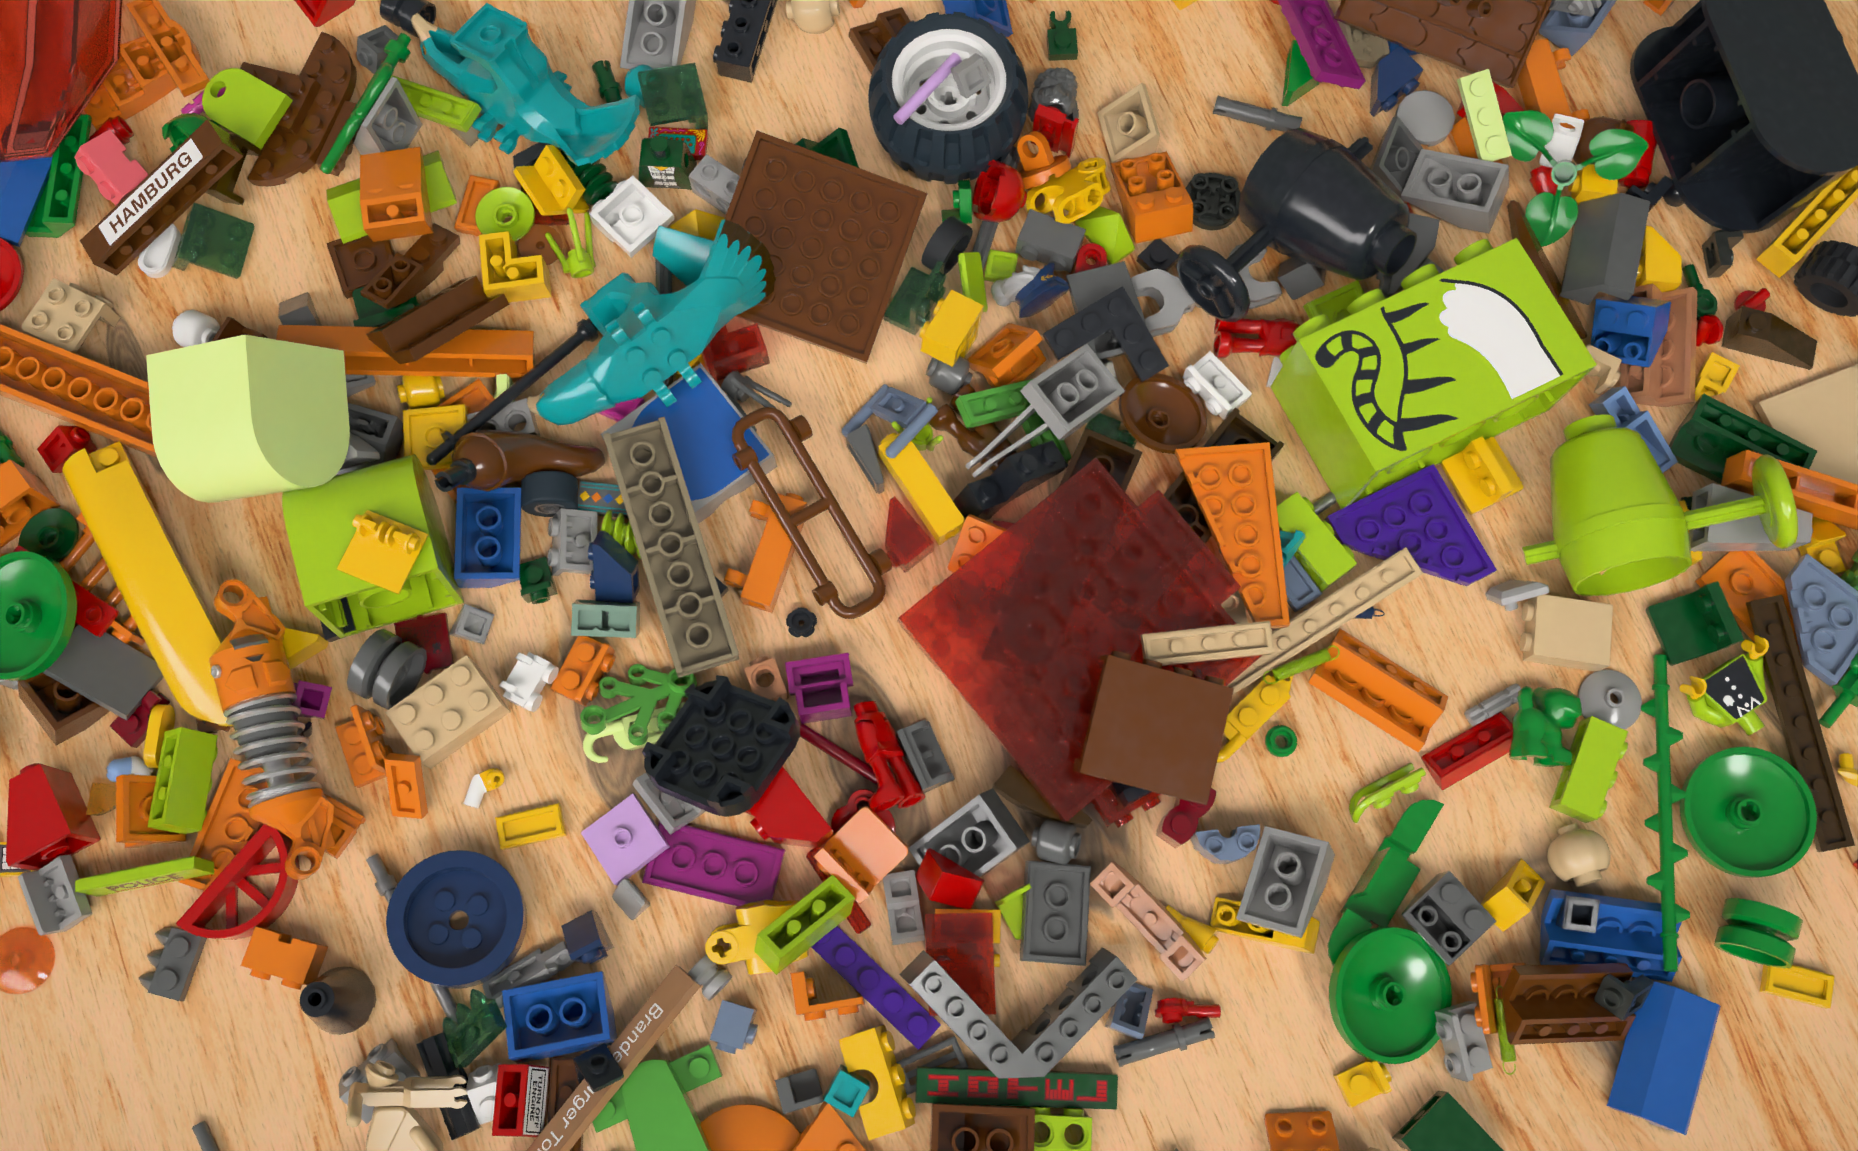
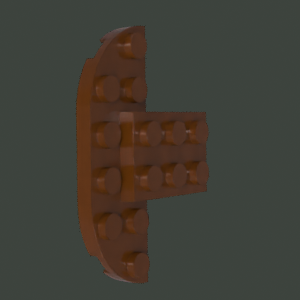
M321 32L300 75L243 62L240 69L281 91L293 100L264 144L261 156H258L247 178L253 185L269 187L285 184V179L298 172L304 174L316 164L344 101H350L354 93L357 71L350 53L338 39L324 32Z

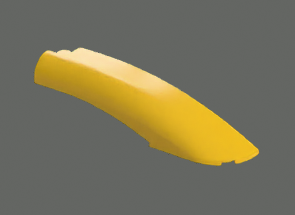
M118 441L88 454L85 448L76 452L65 462L62 472L109 571L172 694L181 707L194 718L200 721L216 723L219 726H233L225 722L227 718L223 715L209 663V658L223 640L181 561L127 451L121 442Z

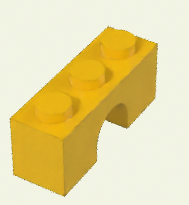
M885 1024L839 1039L848 1073L860 1069L868 1070L874 1074L878 1081L879 1089L876 1098L859 1106L868 1140L891 1134L916 1124L914 1120L916 1116L915 1105L912 1099L907 1097L904 1087L906 1081L905 1073L902 1066L896 1062L893 1052L895 1050V1041L892 1033L889 1030L887 1031Z

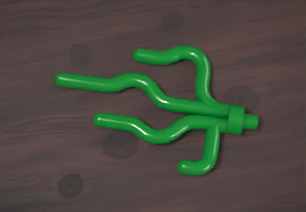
M400 33L397 40L389 39L384 47V52L387 56L371 78L366 90L322 162L320 169L323 173L330 174L348 144L393 75L397 63H405L411 54L407 48L411 38L406 34Z

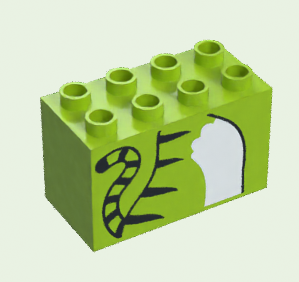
M1517 238L1495 248L1491 246L1488 239L1476 241L1454 257L1457 266L1439 273L1433 263L1425 265L1412 272L1401 282L1404 291L1386 299L1381 289H1374L1360 296L1347 307L1350 316L1332 324L1326 314L1318 315L1300 325L1293 332L1297 343L1279 356L1283 366L1270 387L1341 509L1432 464L1435 466L1440 464L1443 460L1463 451L1471 441L1483 436L1484 440L1495 437L1549 411L1597 366Z

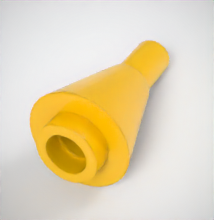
M1170 905L1166 907L1200 950L1209 954L1219 941V938L1215 936L1218 929L1188 916L1185 917Z

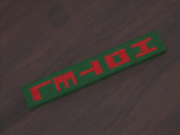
M917 1066L916 1103L1117 1110L1118 1075L1116 1073L1049 1071L1045 1077L998 1079L989 1069Z

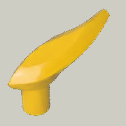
M1849 753L1840 754L1838 774L1846 782L1858 787V770L1854 768L1853 755Z

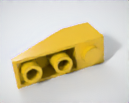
M1215 897L1210 926L1218 929L1217 932L1310 954L1315 953L1320 921L1314 917H1311L1303 937L1299 938L1239 921L1236 917L1241 902Z

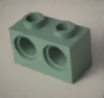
M577 599L572 603L571 636L636 638L639 634L640 602L619 603Z

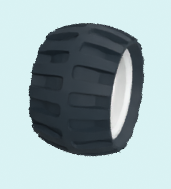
M939 12L927 14L924 19L917 22L912 20L899 30L896 38L892 37L886 43L879 54L877 64L871 74L868 103L875 134L882 147L890 153L892 160L905 171L910 170L922 180L928 182L936 180L944 181L945 184H957L958 180L969 178L971 181L978 178L980 172H987L990 165H987L989 161L997 160L1002 162L1008 156L1012 146L1019 139L1025 124L1028 110L1027 78L1022 62L1016 55L1014 47L1002 33L998 34L989 22L981 18L977 20L968 17L966 13L962 12L939 15ZM953 52L960 56L962 62L975 53L983 57L991 83L980 90L981 94L977 95L975 93L967 99L960 95L953 75L950 73L902 125L894 120L893 116L921 87L920 84L927 81Z

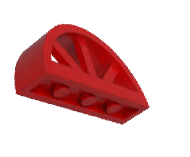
M264 824L176 922V925L193 935L219 940H237L252 936L255 926L268 928L287 909L298 885V880L292 879L285 871V861L293 844L292 839L279 830ZM277 846L280 863L260 865ZM296 856L295 865L300 870L299 856ZM280 873L271 899L247 880L250 876ZM238 888L263 908L256 916L239 926ZM226 903V929L213 930L206 927V924Z

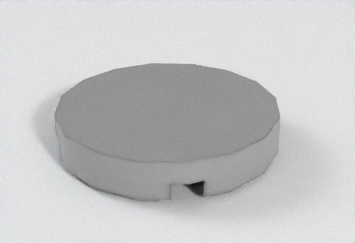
M1427 90L1415 91L1407 95L1399 104L1395 115L1400 118L1420 145H1428V147L1435 146L1444 141L1451 132L1455 120L1453 107L1447 99L1436 92Z

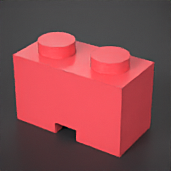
M109 129L81 145L74 158L79 169L95 181L102 196L107 200H111L117 206L148 176V173L136 159L131 162L123 154L126 151V147Z

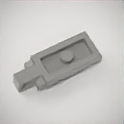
M562 941L543 952L539 948L484 982L482 986L487 1004L491 1010L495 1012L504 1007L503 990L543 983L551 978L552 975L565 970L575 962L571 960L565 942Z

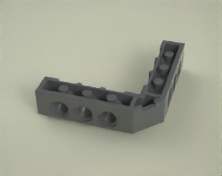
M1102 947L1089 960L1091 964L1073 982L1070 980L1066 984L1067 988L1050 1006L1047 1004L1043 1008L1044 1012L1027 1030L1023 1028L1010 1041L945 970L924 950L899 974L998 1079L1045 1077L1138 980L1116 955Z

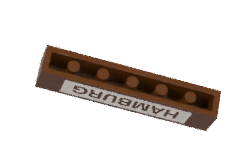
M208 119L80 240L93 264L117 276L243 157V154L230 134Z

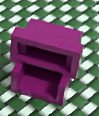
M849 653L785 662L790 696L796 695L801 723L806 724L852 716L848 687L854 685Z

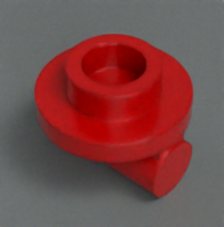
M1761 288L1757 292L1747 290L1740 293L1734 301L1735 310L1737 311L1742 306L1765 312V300L1770 297V292L1766 288Z
M1708 314L1701 317L1696 329V346H1701L1703 343L1708 345L1716 344L1721 340L1724 328L1717 316Z

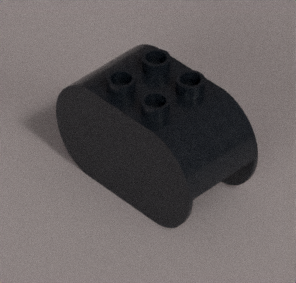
M1700 0L1673 26L1659 29L1648 35L1633 52L1630 62L1631 80L1647 120L1652 121L1653 134L1677 192L1687 207L1708 224L1729 232L1743 231V233H1755L1763 231L1776 224L1858 165V73L1844 45L1842 34L1837 29L1824 0Z

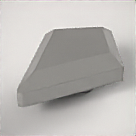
M1509 580L1491 587L1485 594L1487 600L1505 606L1506 611H1512L1518 608V601L1547 594L1550 590L1548 585L1540 582Z

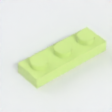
M1489 69L1457 79L1478 159L1493 162L1512 156Z

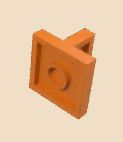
M1008 323L967 360L971 370L982 373L990 386L996 388L1025 380L1047 359L1038 347L1043 338L1037 330Z
M120 775L116 777V843H125V848H139L153 843H182L186 841V834L147 827L156 776Z

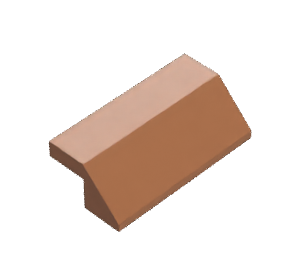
M1654 284L1635 287L1632 296L1671 301L1668 329L1650 367L1620 363V387L1626 386L1636 404L1670 407L1695 403L1697 290L1694 287H1688L1662 293Z

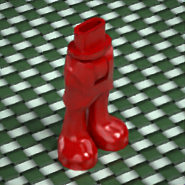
M1216 318L1214 334H1216L1214 339V355L1217 358H1226L1232 353H1259V357L1267 355L1280 356L1285 350L1297 343L1293 332L1300 324L1285 318L1275 320L1242 318L1237 322H1226ZM1232 334H1258L1259 339L1239 338L1232 336Z
M876 701L855 704L853 707L857 716L854 720L857 738L864 753L866 763L870 764L878 784V790L869 799L871 811L879 813L895 805L899 809L908 808L924 800L926 797L924 791H922L919 782L914 778L903 759L904 752L899 746L895 729L886 718L885 713L879 712ZM887 762H889V764H890V766H891V768H892V771H893V773H894V776H893V774H892V772H891V770H890V768H889Z

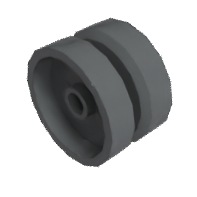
M385 629L377 630L361 646L353 660L347 679L348 690L365 699L373 697L375 704L389 710L414 692L425 669L427 661L426 650L410 641L402 643V639L399 636Z

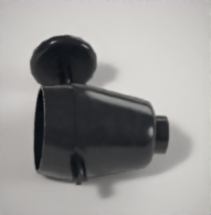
M1303 128L1288 130L1276 138L1260 155L1250 171L1240 196L1238 211L1241 222L1254 234L1227 259L1218 252L1203 245H1189L1178 254L1176 264L1178 276L1193 301L1209 315L1221 321L1237 322L1248 314L1251 301L1248 288L1239 272L1267 246L1283 255L1355 280L1371 278L1378 272L1388 277L1396 274L1410 258L1416 246L1417 234L1408 228L1410 222L1408 206L1361 161L1373 150V145L1369 143V139L1367 137L1359 138L1349 148H1346L1333 139H1328L1325 136Z

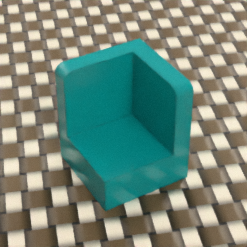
M840 1065L824 1094V1101L854 1117L870 1088V1081L855 1072L848 1073L847 1067Z

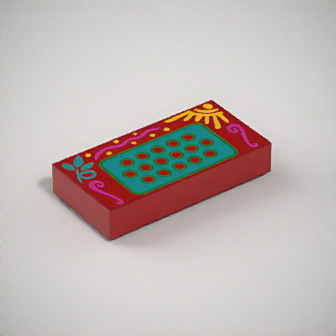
M649 126L648 138L660 135L666 139L682 140L688 146L695 160L701 161L707 154V129Z

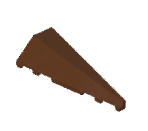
M1511 200L1507 205L1512 240L1515 238L1519 240L1580 339H1585L1587 333L1570 300L1560 296L1562 285L1525 217L1520 204L1515 200Z

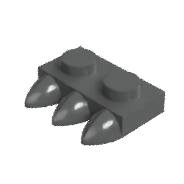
M164 928L155 933L159 942L164 945V949L153 951L147 955L156 971L140 976L139 980L143 987L148 990V993L176 1001H185L207 938L193 935L179 928Z

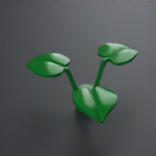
M1526 110L1507 112L1503 116V124L1512 156L1517 160L1528 162L1533 160L1538 151H1540L1549 161L1550 165L1553 166L1551 178L1558 185L1555 195L1549 192L1536 195L1528 203L1525 217L1541 247L1550 245L1562 238L1572 228L1577 219L1578 205L1576 200L1570 196L1561 197L1563 187L1575 181L1577 171L1595 162V171L1602 178L1608 180L1621 179L1632 172L1648 148L1647 141L1634 132L1623 129H1608L1600 132L1590 141L1589 149L1594 157L1577 165L1570 160L1557 162L1548 150L1543 147L1552 140L1554 134L1552 121L1547 115L1539 111Z

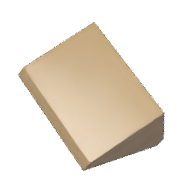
M1139 84L1097 112L1111 163L1156 153L1160 133L1145 84Z

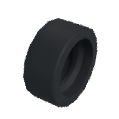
M955 216L948 217L937 228L926 245L922 255V264L939 276L946 275L958 262L957 256L959 253H964L972 237V228Z

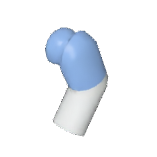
M130 756L111 761L106 768V776L110 781L116 782V777L120 775L157 776L158 769L148 768L144 760L137 756Z

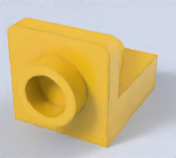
M1364 1060L1333 1075L1350 1108L1381 1093L1387 1094L1392 1091L1389 1085L1392 1079L1388 1069L1382 1062L1378 1063L1375 1060Z

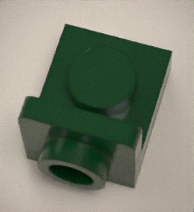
M546 557L520 564V584L522 588L520 593L527 603L541 604L549 601L550 596L558 594Z

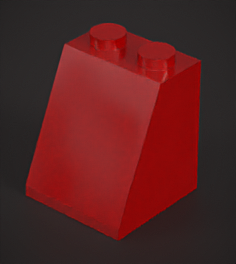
M34 763L22 768L19 775L9 779L6 862L8 866L38 871L59 856H72L101 840L72 773L41 763Z

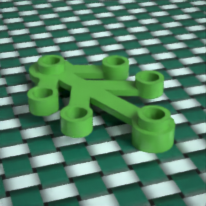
M635 664L629 668L628 680L631 684L617 681L614 677H604L599 682V690L602 697L610 699L621 695L630 699L605 710L597 705L584 708L580 714L581 727L588 734L597 735L606 728L607 723L639 710L635 723L628 729V739L633 745H643L648 740L647 727L657 701L669 696L665 710L660 712L657 717L658 728L664 732L670 723L666 724L662 721L674 719L682 698L687 697L684 691L692 683L697 687L696 677L694 674L678 678L675 669L666 674L646 669L641 664ZM636 673L642 674L641 677H635L633 675ZM646 682L660 685L653 689L640 687ZM610 685V686H613L614 688L608 690V689H605L604 687ZM593 721L599 722L597 724H589ZM636 732L643 733V735L639 737H636L633 734Z

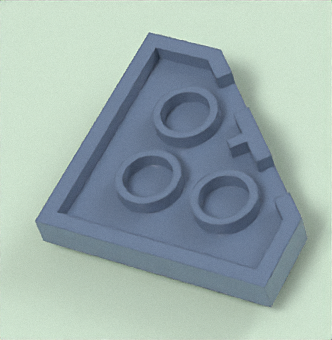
M1806 554L1799 559L1784 581L1803 667L1827 685L1832 686L1838 683L1850 666L1852 659L1858 653V591L1813 557Z

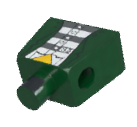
M660 135L642 139L639 181L645 187L692 190L689 175L697 166V162L686 143L682 140L666 139Z

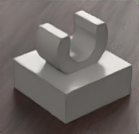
M977 53L950 69L960 95L966 99L991 83L983 57Z

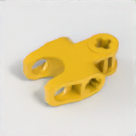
M1098 157L1089 158L1080 162L1076 167L1060 177H1055V174L1048 176L1049 181L1028 191L1025 203L1027 212L1029 213L1030 209L1043 214L1054 211L1056 222L1069 224L1097 209L1103 200V196L1111 189L1110 182L1106 177L1105 159ZM1040 193H1043L1045 201L1036 208L1035 199ZM1063 210L1069 211L1066 216H1064Z
M762 900L736 907L735 911L738 922L718 926L708 937L705 944L708 958L717 964L745 960L747 972L750 975L771 972L772 970L754 951L757 934L799 902V900ZM720 938H723L725 943H731L727 950H724L721 945L717 946ZM809 950L805 951L801 956H799V957H798L796 960H794L793 962H796V961H799V960H802V959L808 957V955H809Z

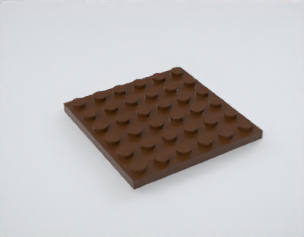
M757 130L724 220L739 224L765 245L771 255L770 258L774 266L773 272L776 281L774 283V292L757 305L736 315V317L867 364L927 193Z

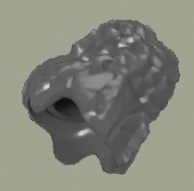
M1049 68L1044 73L1038 75L1034 82L1035 87L1033 88L1032 100L1028 108V116L1031 122L1034 123V115L1039 104L1059 109L1062 113L1067 114L1066 119L1071 121L1079 118V109L1075 100L1078 83L1073 72L1067 68Z

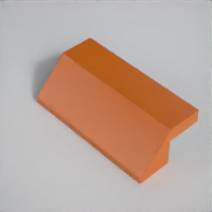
M1339 629L1329 646L1334 645L1339 648L1340 654L1338 658L1316 666L1308 683L1416 752H1419L1426 743L1430 728L1444 712L1448 696L1344 630ZM1327 648L1331 659L1338 655L1337 648Z

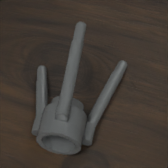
M737 371L731 372L721 385V389L727 393L728 398L743 417L747 414L739 405L738 400L744 402L751 397L764 407L776 408L753 391V389L787 407L792 405L789 400L754 382L748 376L743 377Z

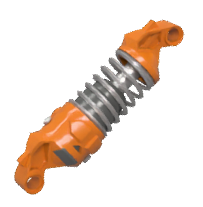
M230 579L220 585L214 598V606L218 612L234 622V627L209 658L211 675L214 678L223 715L227 718L225 722L233 725L235 729L229 737L237 740L239 747L233 753L245 755L247 760L240 763L237 768L249 770L263 766V773L249 776L242 781V784L246 786L267 781L268 788L247 795L246 799L251 801L248 804L250 817L253 820L279 830L292 839L293 844L285 861V871L292 879L305 880L320 868L324 851L335 848L331 832L334 805L324 796L320 783L309 781L317 774V769L305 766L312 760L313 754L303 751L308 745L309 739L299 735L304 730L305 724L296 720L301 713V709L292 705L297 695L283 646L286 628L279 618L272 614L267 596L258 598L242 581ZM226 592L235 593L239 597L240 602L229 603L224 599L223 594ZM291 757H306L294 765H291L289 760ZM310 772L309 774L297 780H295L293 773ZM296 856H306L311 862L310 870H299L295 865Z

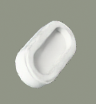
M173 223L139 255L138 266L148 277L161 278L171 270L181 240V233Z

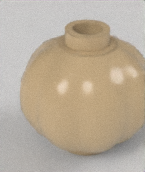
M791 0L786 2L788 19H794L797 26L809 34H821L828 31L834 25V19L831 16L840 15L838 0Z
M1577 824L1558 829L1559 836L1550 843L1547 851L1548 864L1554 874L1565 882L1573 881L1574 879L1576 887L1602 880L1600 872L1608 869L1611 859V852L1605 839L1593 830L1579 829Z

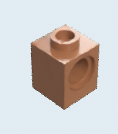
M760 657L751 661L749 667L744 668L753 693L775 702L779 697L783 700L789 699L775 658ZM771 674L774 676L772 685L765 688L757 685L761 675Z

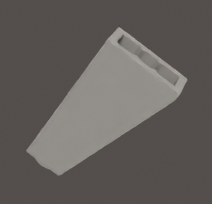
M1712 483L1693 492L1691 510L1754 496ZM1796 509L1798 536L1796 543L1786 549L1777 548L1769 540L1759 515L1689 530L1690 548L1693 552L1790 551L1811 542L1813 513Z

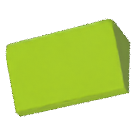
M979 252L959 253L957 258L962 295L984 305L983 312H986L988 306L981 255Z

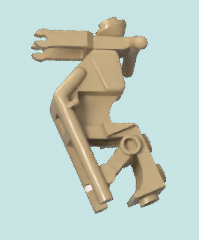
M377 1060L375 1064H367L365 1067L367 1083L354 1082L350 1086L346 1116L347 1125L357 1127L361 1122L362 1104L374 1106L366 1139V1150L443 1151L441 1139L414 1108L452 1107L459 1109L464 1107L467 1100H456L454 1097L468 1095L466 1088L461 1086L454 1087V1085L467 1083L465 1077L462 1075L409 1077L404 1079V1081H398L399 1076L395 1073L396 1068L390 1063Z

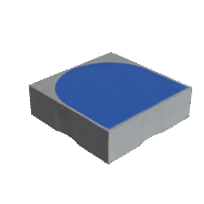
M701 363L693 368L702 381L695 388L692 389L683 376L668 386V389L677 399L671 406L667 408L659 396L655 395L601 433L604 440L603 434L605 433L612 434L665 417L698 524L713 514L724 501L743 492L755 483L749 470L746 468L740 471L732 458V454L737 452L732 441V429L743 415ZM752 427L748 428L744 433L745 441L748 446L754 449L764 473L768 474L777 467L774 454Z

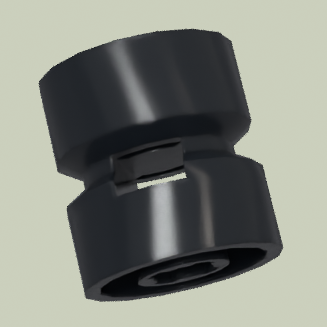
M381 0V17L417 38L419 37L411 22L413 15L418 13L429 23L434 24L436 7L427 0Z

